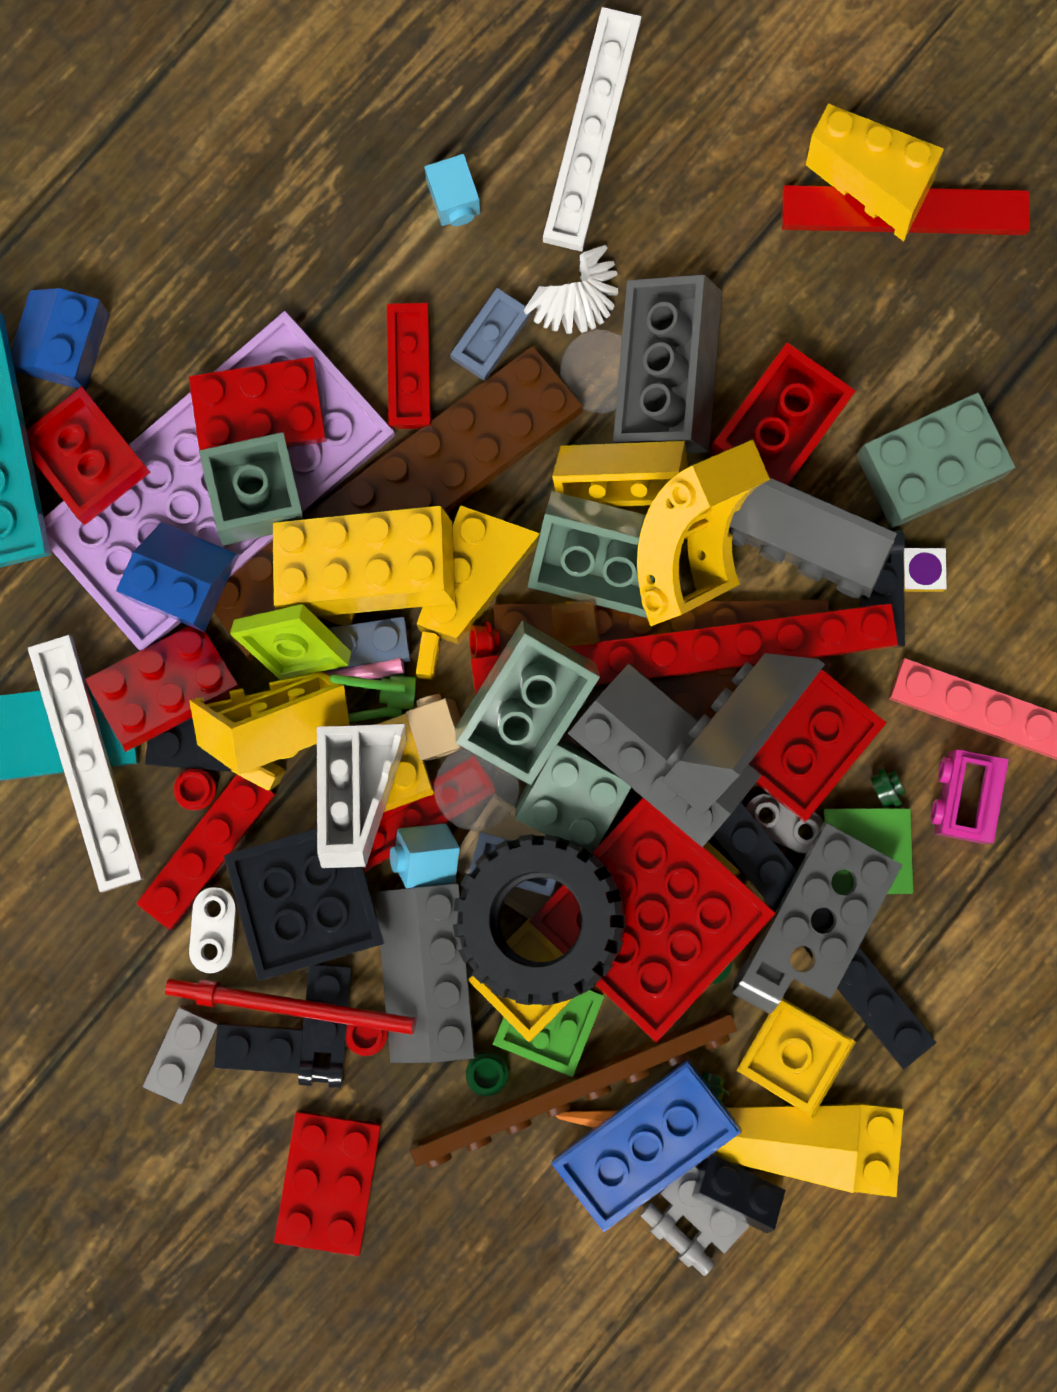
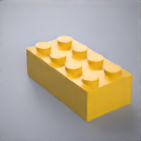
M441 506L275 522L273 523L274 606L279 610L303 604L315 616L455 604L452 521Z

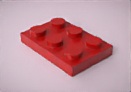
M313 357L188 376L199 450L282 432L284 433L287 448L327 442Z
M82 386L26 430L33 461L83 525L89 523L151 473Z
M191 626L85 679L89 690L125 752L192 718L189 700L203 697L204 704L219 702L230 698L229 691L239 689L238 684L206 632Z
M821 669L749 764L762 774L756 784L802 822H806L887 722Z
M299 1110L295 1112L274 1243L360 1256L382 1124Z

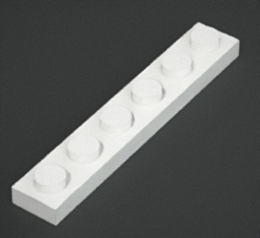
M604 7L601 9L543 234L544 243L583 251L641 24V16Z
M67 635L28 647L99 891L106 892L143 880V872L73 637Z

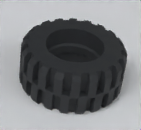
M530 834L519 836V839L512 841L505 840L495 845V850L489 854H483L475 862L477 866L471 874L466 873L460 884L464 887L461 897L455 899L453 911H458L457 924H453L454 937L460 940L462 949L458 951L463 962L470 964L474 970L472 975L480 984H487L492 988V993L501 998L507 997L515 1000V1003L552 1005L586 993L596 986V983L603 976L608 974L614 966L613 962L617 954H620L624 943L622 941L624 928H626V915H624L623 908L624 898L621 889L618 888L614 880V875L591 851L558 836H536ZM533 878H550L565 885L577 899L582 915L581 930L575 944L561 957L547 962L527 960L516 954L506 943L500 927V912L508 894L520 883Z

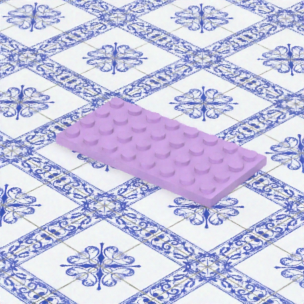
M284 311L214 372L313 357L327 442L287 448L304 516L395 436V433ZM191 392L129 444L151 473L86 525H83L76 518L64 501L44 517L50 549L140 651L159 642L181 623L130 601L116 592L134 550L161 522L238 554L239 557L230 576L273 540V535L222 546L217 533L199 454Z

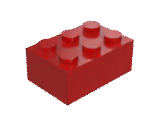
M787 342L716 438L709 455L713 457L753 440L769 478L789 485L849 403L856 390Z

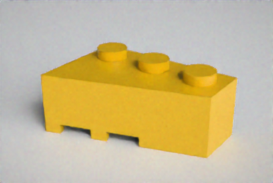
M685 441L560 446L552 475L555 492L646 515L659 491L668 481L689 467Z
M321 671L270 682L269 691L245 696L242 688L229 691L231 699L209 704H204L203 697L189 700L197 745L238 775L254 773L265 764L278 759L293 757L300 750L317 744V727L350 726L344 685L332 683L330 676Z

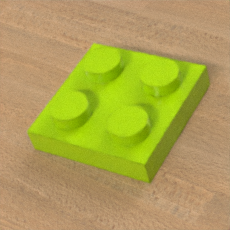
M303 604L235 619L230 632L240 644L280 680L349 665L351 651Z

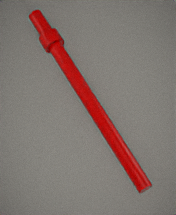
M169 978L165 985L166 995L196 1000L197 1005L216 1007L217 1004H224L413 1035L416 1029L415 1017L221 987L218 981L201 979L199 983Z

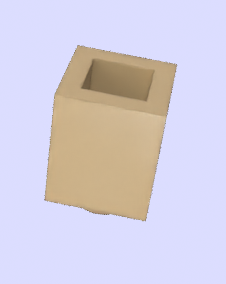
M435 694L417 700L418 708L406 711L421 761H432L465 750L464 747L456 743L455 727L461 718L455 700L442 699L440 694Z

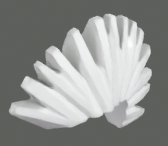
M606 245L583 252L580 255L579 272H581L580 279L582 282H574L562 286H539L523 310L524 313L527 315L537 308L534 322L539 324L544 318L543 328H548L551 323L552 331L555 332L558 331L562 320L566 334L572 333L573 318L581 333L587 332L588 327L591 330L595 329V321L600 325L604 323L602 316L607 319L610 316L608 310L612 311L615 306L605 295H618V288L603 283L617 276V271H608L615 265L614 261L597 263L599 258L608 249Z

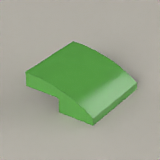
M824 809L825 823L902 864L887 894H913L911 809ZM846 869L837 871L831 880L832 888L838 894L849 892L854 883L852 874Z

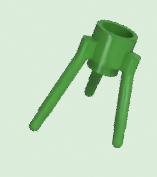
M404 673L381 677V681L342 675H331L330 677L332 683L380 690L379 703L387 704V707L350 713L348 714L349 722L386 716L398 717L401 716L402 709H413L415 676H404Z

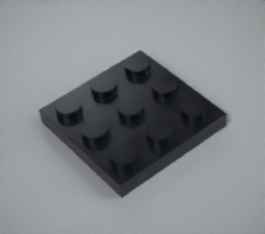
M317 828L224 855L258 981L385 944L364 867L322 868L317 854Z

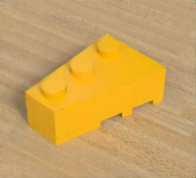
M828 104L812 134L806 166L830 185L834 186L844 196L847 193L851 194L865 205L864 211L873 218L879 216L895 229L894 235L904 242L935 179L944 148Z
M461 505L452 526L455 604L422 607L417 621L419 631L435 633L439 638L458 645L470 631L471 626L475 625L491 605V602L505 584L514 576L516 570L528 555L534 551L540 537V533Z

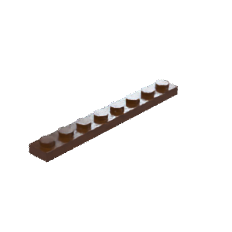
M723 1010L666 1034L657 1043L652 1040L579 1071L573 1077L567 1076L414 1141L410 1147L411 1156L416 1167L427 1163L428 1168L437 1167L452 1159L451 1152L465 1146H467L468 1151L484 1147L492 1142L491 1135L505 1129L508 1134L524 1130L532 1125L530 1119L545 1112L548 1117L564 1113L572 1107L570 1102L585 1095L588 1100L599 1098L611 1091L610 1085L625 1078L627 1083L639 1081L651 1074L649 1068L666 1062L667 1066L679 1064L691 1057L689 1051L705 1045L707 1050L719 1047L730 1041L729 1034L738 1030L731 1014L727 1010Z

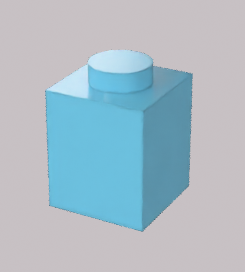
M464 154L424 166L426 182L441 226L448 224L461 226L471 222L474 216L480 214L479 197Z
M447 824L397 829L396 846L390 849L391 868L393 872L399 873L406 889L455 883L460 847Z

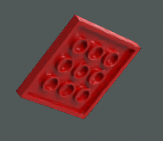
M642 798L593 851V854L614 875V880L618 888L621 889L624 898L623 908L624 915H626V928H624L622 939L624 943L620 954H617L613 962L614 966L606 976H603L596 983V986L657 1043L776 913L705 847H701L645 798ZM562 885L529 922L559 951L565 954L575 944L581 930L582 915L579 903L574 894L565 885Z

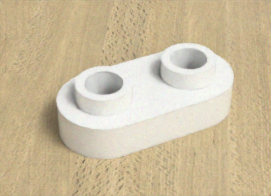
M212 887L205 889L198 894L193 903L189 956L193 965L205 973H215L224 970L230 965L234 957L238 906L233 894L224 888ZM213 900L217 901L221 906V912L216 917L210 916L207 912V906ZM209 943L214 944L218 950L217 956L213 960L207 959L203 952L204 947Z

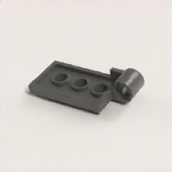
M823 823L775 912L776 914L771 919L763 936L759 935L749 956L740 967L733 981L731 994L771 1014L780 1003L792 979H795L831 999L898 875L902 864L835 827ZM846 869L853 876V887L845 894H838L833 890L831 880L837 871ZM819 908H828L833 915L832 926L824 932L815 931L811 925V916ZM799 946H807L813 955L812 963L804 970L794 969L790 962L792 951Z

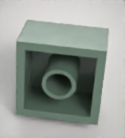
M283 432L199 450L215 525L222 546L273 535V523L304 520Z
M562 737L531 785L527 784L515 806V819L545 835L558 836L572 841L593 853L599 846L631 787L587 749Z

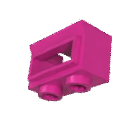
M958 749L950 751L948 758L943 757L938 771V782L943 783L941 797L934 800L930 815V822L936 824L934 834L979 844L994 843L1009 759ZM966 763L985 766L974 828L956 825Z

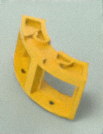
M753 440L681 471L668 481L651 503L640 532L637 554L640 595L650 626L680 616L740 585L733 561V535L729 533L730 523L734 513L740 510L747 497L761 484L770 480ZM688 536V557L696 591L683 597L679 581V558L684 538ZM650 575L654 576L655 583L652 582Z

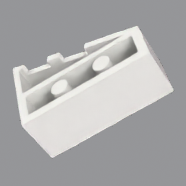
M405 724L317 727V854L322 868L366 867L407 742Z

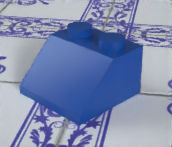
M60 288L30 290L11 349L14 371L75 389H79L82 386L86 391L110 317L109 312L99 299Z
M161 522L134 550L116 592L130 601L205 632L239 555Z

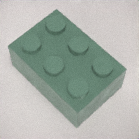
M979 393L864 444L856 455L891 529L997 482L1016 468Z
M552 491L527 587L647 618L642 606L637 572L638 543L646 515ZM650 575L652 582L655 583L654 576Z
M522 620L455 727L456 743L531 785L599 680L600 675L596 663Z

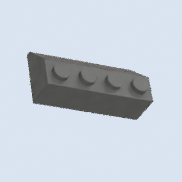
M705 275L627 280L613 436L614 443L685 441L686 453L709 452L722 291Z
M772 478L757 487L747 497L740 510L734 513L729 527V533L733 535V545L743 547L745 543L760 549L759 555L777 564H782L783 560L798 566L797 571L803 576L815 581H820L822 577L837 584L836 589L853 598H859L860 595L870 598L889 558L897 533Z
M765 653L755 666L747 661L731 680L737 686L736 689L732 692L726 687L710 706L716 712L715 715L710 718L704 714L688 733L695 739L691 745L688 746L682 741L666 762L672 768L662 779V782L703 815L740 776L825 664L819 659Z
M630 663L600 694L568 732L572 738L701 847L707 843L762 775L753 766L748 764L740 776L703 815L664 784L662 779L672 768L666 762L682 741L690 746L695 740L688 733L698 720Z
M460 884L376 892L378 920L385 944L380 945L386 1013L416 1018V1029L413 1035L388 1031L390 1063H433L475 1058L476 1051L467 962H463L458 951L462 947L459 938L454 937L453 924H457L458 911L453 910L455 899L461 897Z

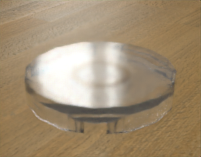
M597 329L583 333L569 344L562 358L561 381L581 403L583 409L589 412L608 413L616 410L622 335L608 332L609 330Z
M461 748L448 756L441 765L435 779L434 791L436 803L445 818L459 828L482 831L496 827L509 817L516 807L519 784L517 777L473 752Z

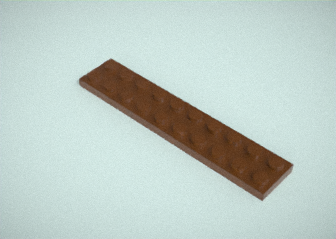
M532 346L430 422L431 426H424L305 514L303 519L441 506L446 514H448L582 414L583 406ZM273 540L231 575L225 585L214 613L229 634L235 619L278 610L274 606ZM232 636L250 661L254 659L255 656Z

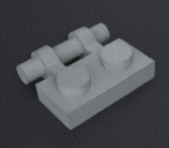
M695 1166L660 1191V1194L671 1203L663 1213L652 1203H649L643 1209L640 1216L651 1226L650 1232L659 1240L664 1238L680 1253L678 1258L687 1267L693 1265L705 1276L715 1265V1262L704 1253L706 1247L712 1242L725 1254L750 1225L692 1197L700 1171ZM682 1215L699 1230L692 1240L675 1225Z

